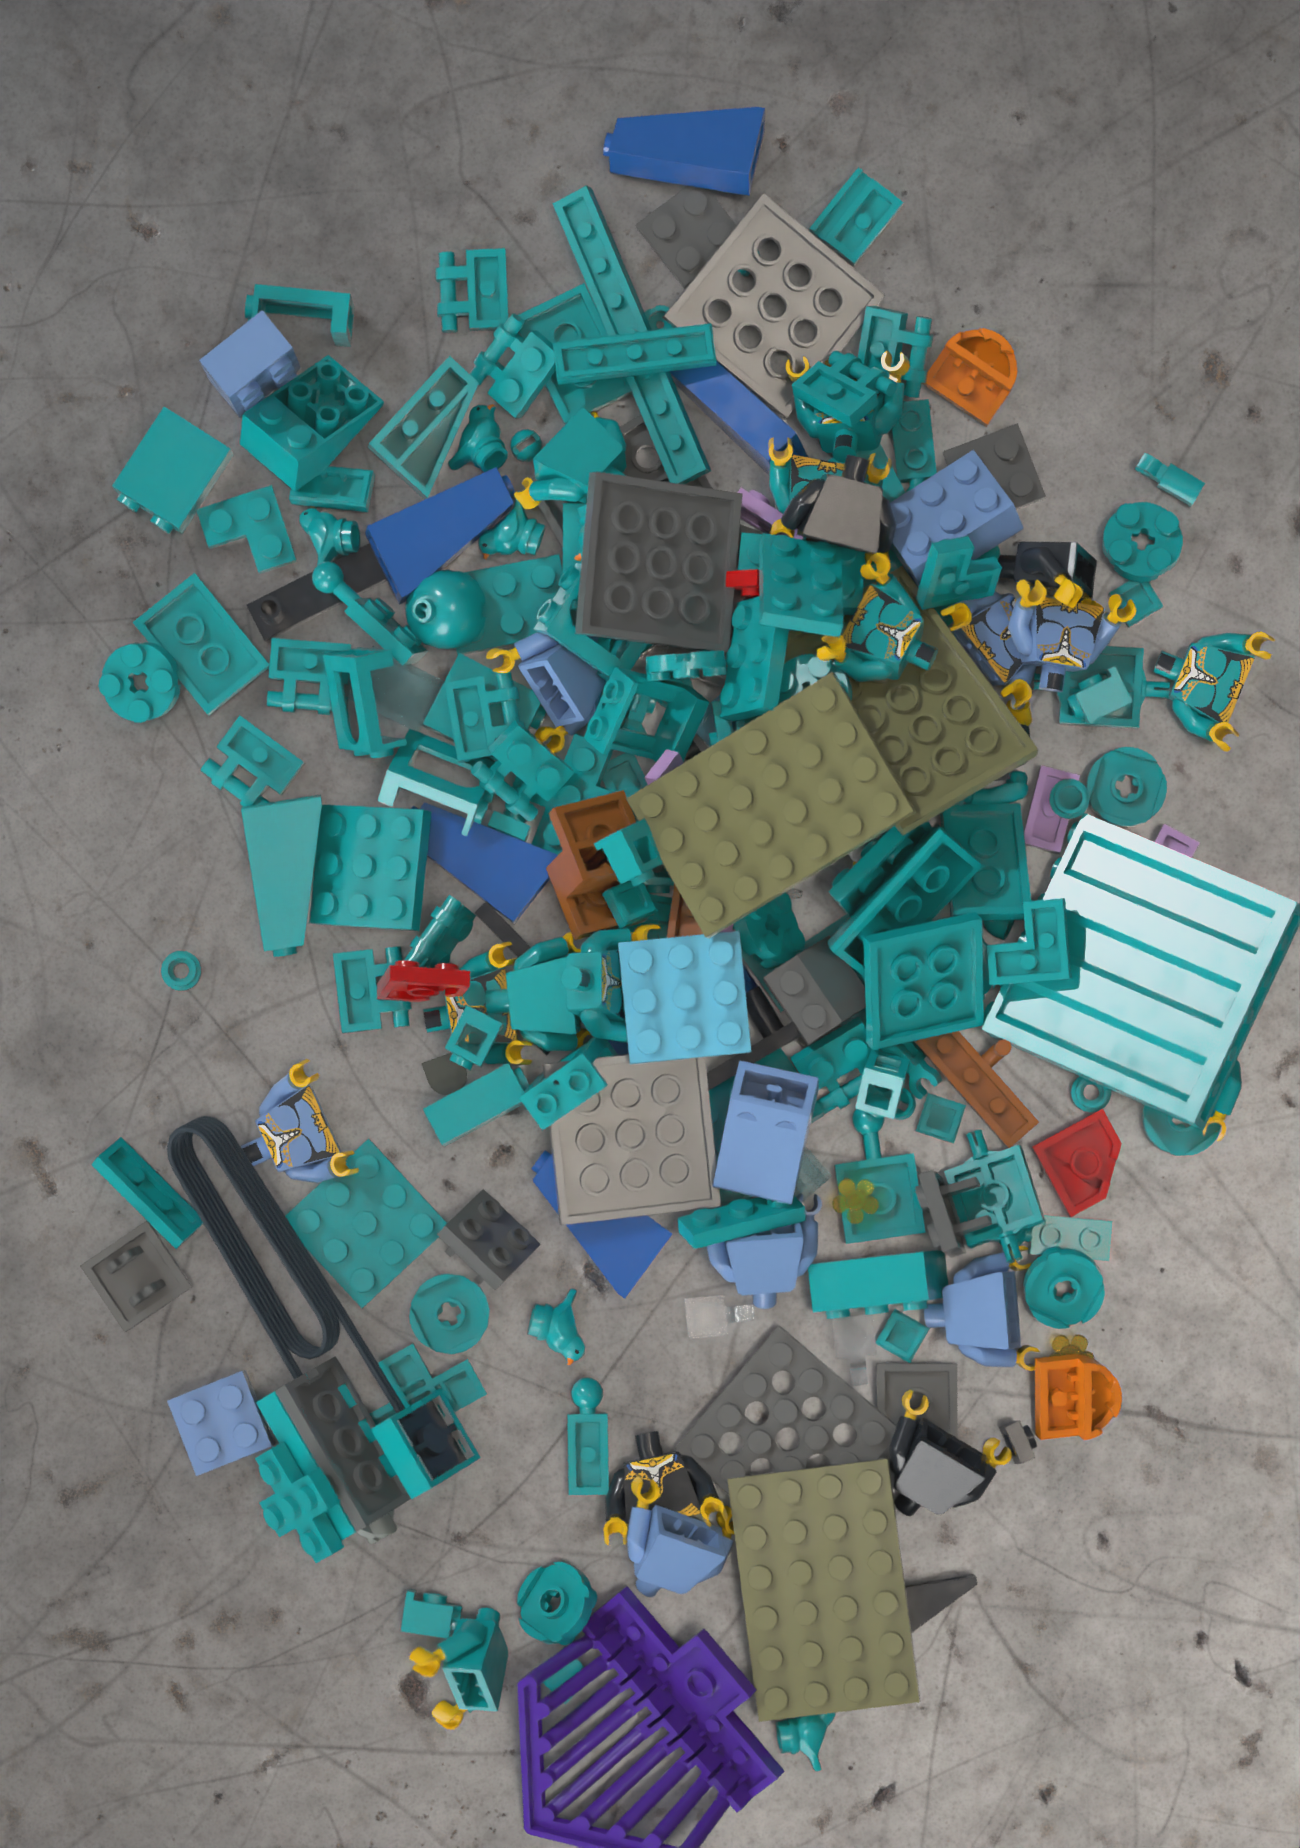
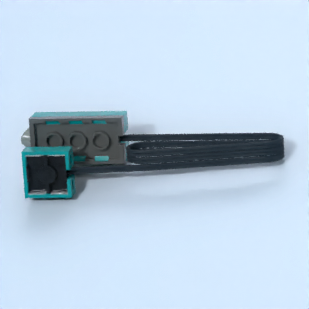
M202 1116L176 1128L169 1136L167 1144L168 1160L172 1170L294 1380L257 1401L256 1404L278 1442L284 1441L303 1476L319 1467L323 1470L341 1501L325 1511L340 1540L342 1541L350 1535L357 1533L366 1537L370 1544H375L382 1538L396 1532L397 1526L393 1521L394 1509L428 1491L481 1457L440 1388L409 1407H404L339 1299L227 1126L214 1117ZM193 1133L199 1136L208 1146L317 1316L323 1334L321 1347L307 1342L295 1327L198 1160L193 1148ZM340 1320L397 1414L375 1425L336 1356L309 1372L302 1374L290 1351L298 1357L305 1359L317 1358L327 1353L338 1342Z

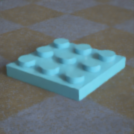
M739 931L717 933L711 938H706L702 934L618 943L630 1064L751 1053Z

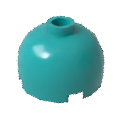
M453 570L437 571L425 578L407 597L405 605L406 620L412 633L425 645L444 650L466 647L477 639L484 627L486 617H481V604H486L485 596L478 582L468 573Z

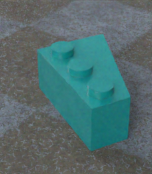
M451 356L440 365L368 444V449L424 500L428 498L479 384Z
M939 1250L810 1264L808 1267L813 1313L826 1311L827 1319L850 1317L851 1308L864 1307L865 1315L888 1313V1305L903 1303L904 1311L928 1308L927 1300L943 1298V1287L949 1285L945 1253Z

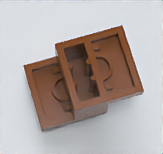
M624 790L554 807L549 813L563 850L546 867V870L574 941L590 937L593 933L600 930L620 929L603 896L606 890L619 885L620 882L611 868L603 848L597 851L594 843L636 823L631 807L626 800L627 797ZM646 918V919H644V920H641V921H639V922H636V923H634V924H632V925H636V924H639V923H643V922H645L648 918Z

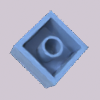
M246 1370L167 1400L196 1476L275 1445L266 1419L256 1404L258 1399Z

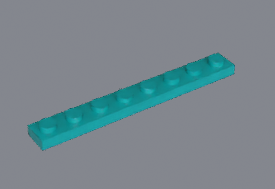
M584 186L553 203L608 336L652 331L593 189L589 186ZM670 371L626 376L670 483L685 485L711 472V468Z

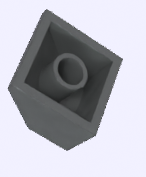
M830 935L799 953L763 978V981L807 1046L866 1007L865 987L852 967L829 949L827 941L831 938Z

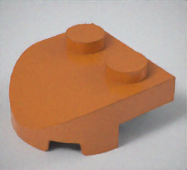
M979 328L959 332L945 344L944 349L928 370L926 382L922 384L987 427L1010 394L1015 383L1018 370L1014 350L1003 336L989 329Z
M1069 1354L1035 1358V1435L1040 1440L1080 1436L1083 1440H1089L1103 1433L1102 1428L1109 1423L1112 1417L1116 1418L1121 1409L1122 1392L1118 1380L1101 1363L1086 1355Z

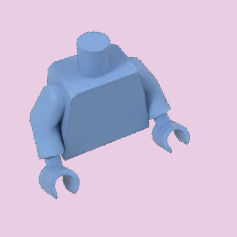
M800 1193L796 1198L802 1203L803 1194ZM814 1194L813 1208L809 1211L805 1210L806 1221L707 1246L709 1260L725 1281L735 1282L738 1294L753 1295V1304L757 1308L768 1309L774 1307L777 1303V1293L792 1291L796 1286L797 1277L804 1275L817 1256L818 1222L814 1221V1215L822 1207V1201L818 1195Z

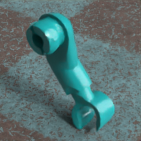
M1013 771L1010 779L1006 780V784L990 789L982 788L955 805H963L964 802L966 804H1009L1024 799L1029 790L1027 774L1022 771Z

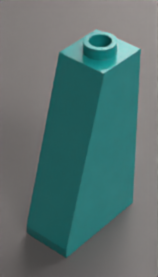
M321 794L243 806L241 808L264 952L273 950L274 957L296 954V946L304 945L322 808Z

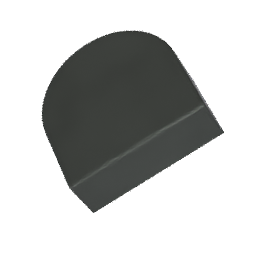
M452 1052L422 1063L431 1088L437 1093L446 1096L463 1088L468 1077L466 1068L449 1060Z

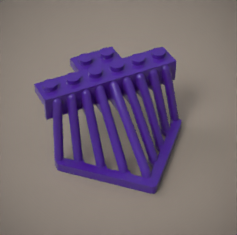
M628 1586L624 1587L590 1616L587 1624L582 1629L584 1635L534 1668L517 1683L524 1830L529 1835L581 1848H699L730 1805L738 1813L755 1795L784 1773L782 1767L733 1711L749 1699L757 1689L705 1628L679 1647ZM590 1649H598L601 1652V1655L541 1699L540 1685ZM614 1668L618 1672L615 1677L543 1734V1718L605 1671ZM628 1688L635 1692L544 1770L545 1753L550 1751L618 1694ZM645 1706L652 1712L546 1804L545 1790ZM661 1727L668 1731L661 1740L576 1818L571 1821L557 1817ZM679 1747L685 1751L610 1830L592 1826L665 1757ZM697 1765L702 1771L701 1774L645 1839L627 1835ZM714 1785L718 1790L716 1799L681 1846L676 1847L664 1844L665 1840Z

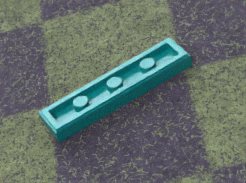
M711 323L553 342L558 385L716 366Z

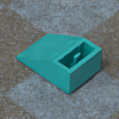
M327 355L243 413L240 445L292 490L297 491L321 474L380 410L384 405V401L330 355Z

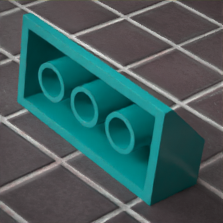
M936 823L920 838L915 847L892 869L891 873L865 898L857 910L839 926L834 935L827 941L829 949L865 977L864 936L931 922L983 865L952 835Z

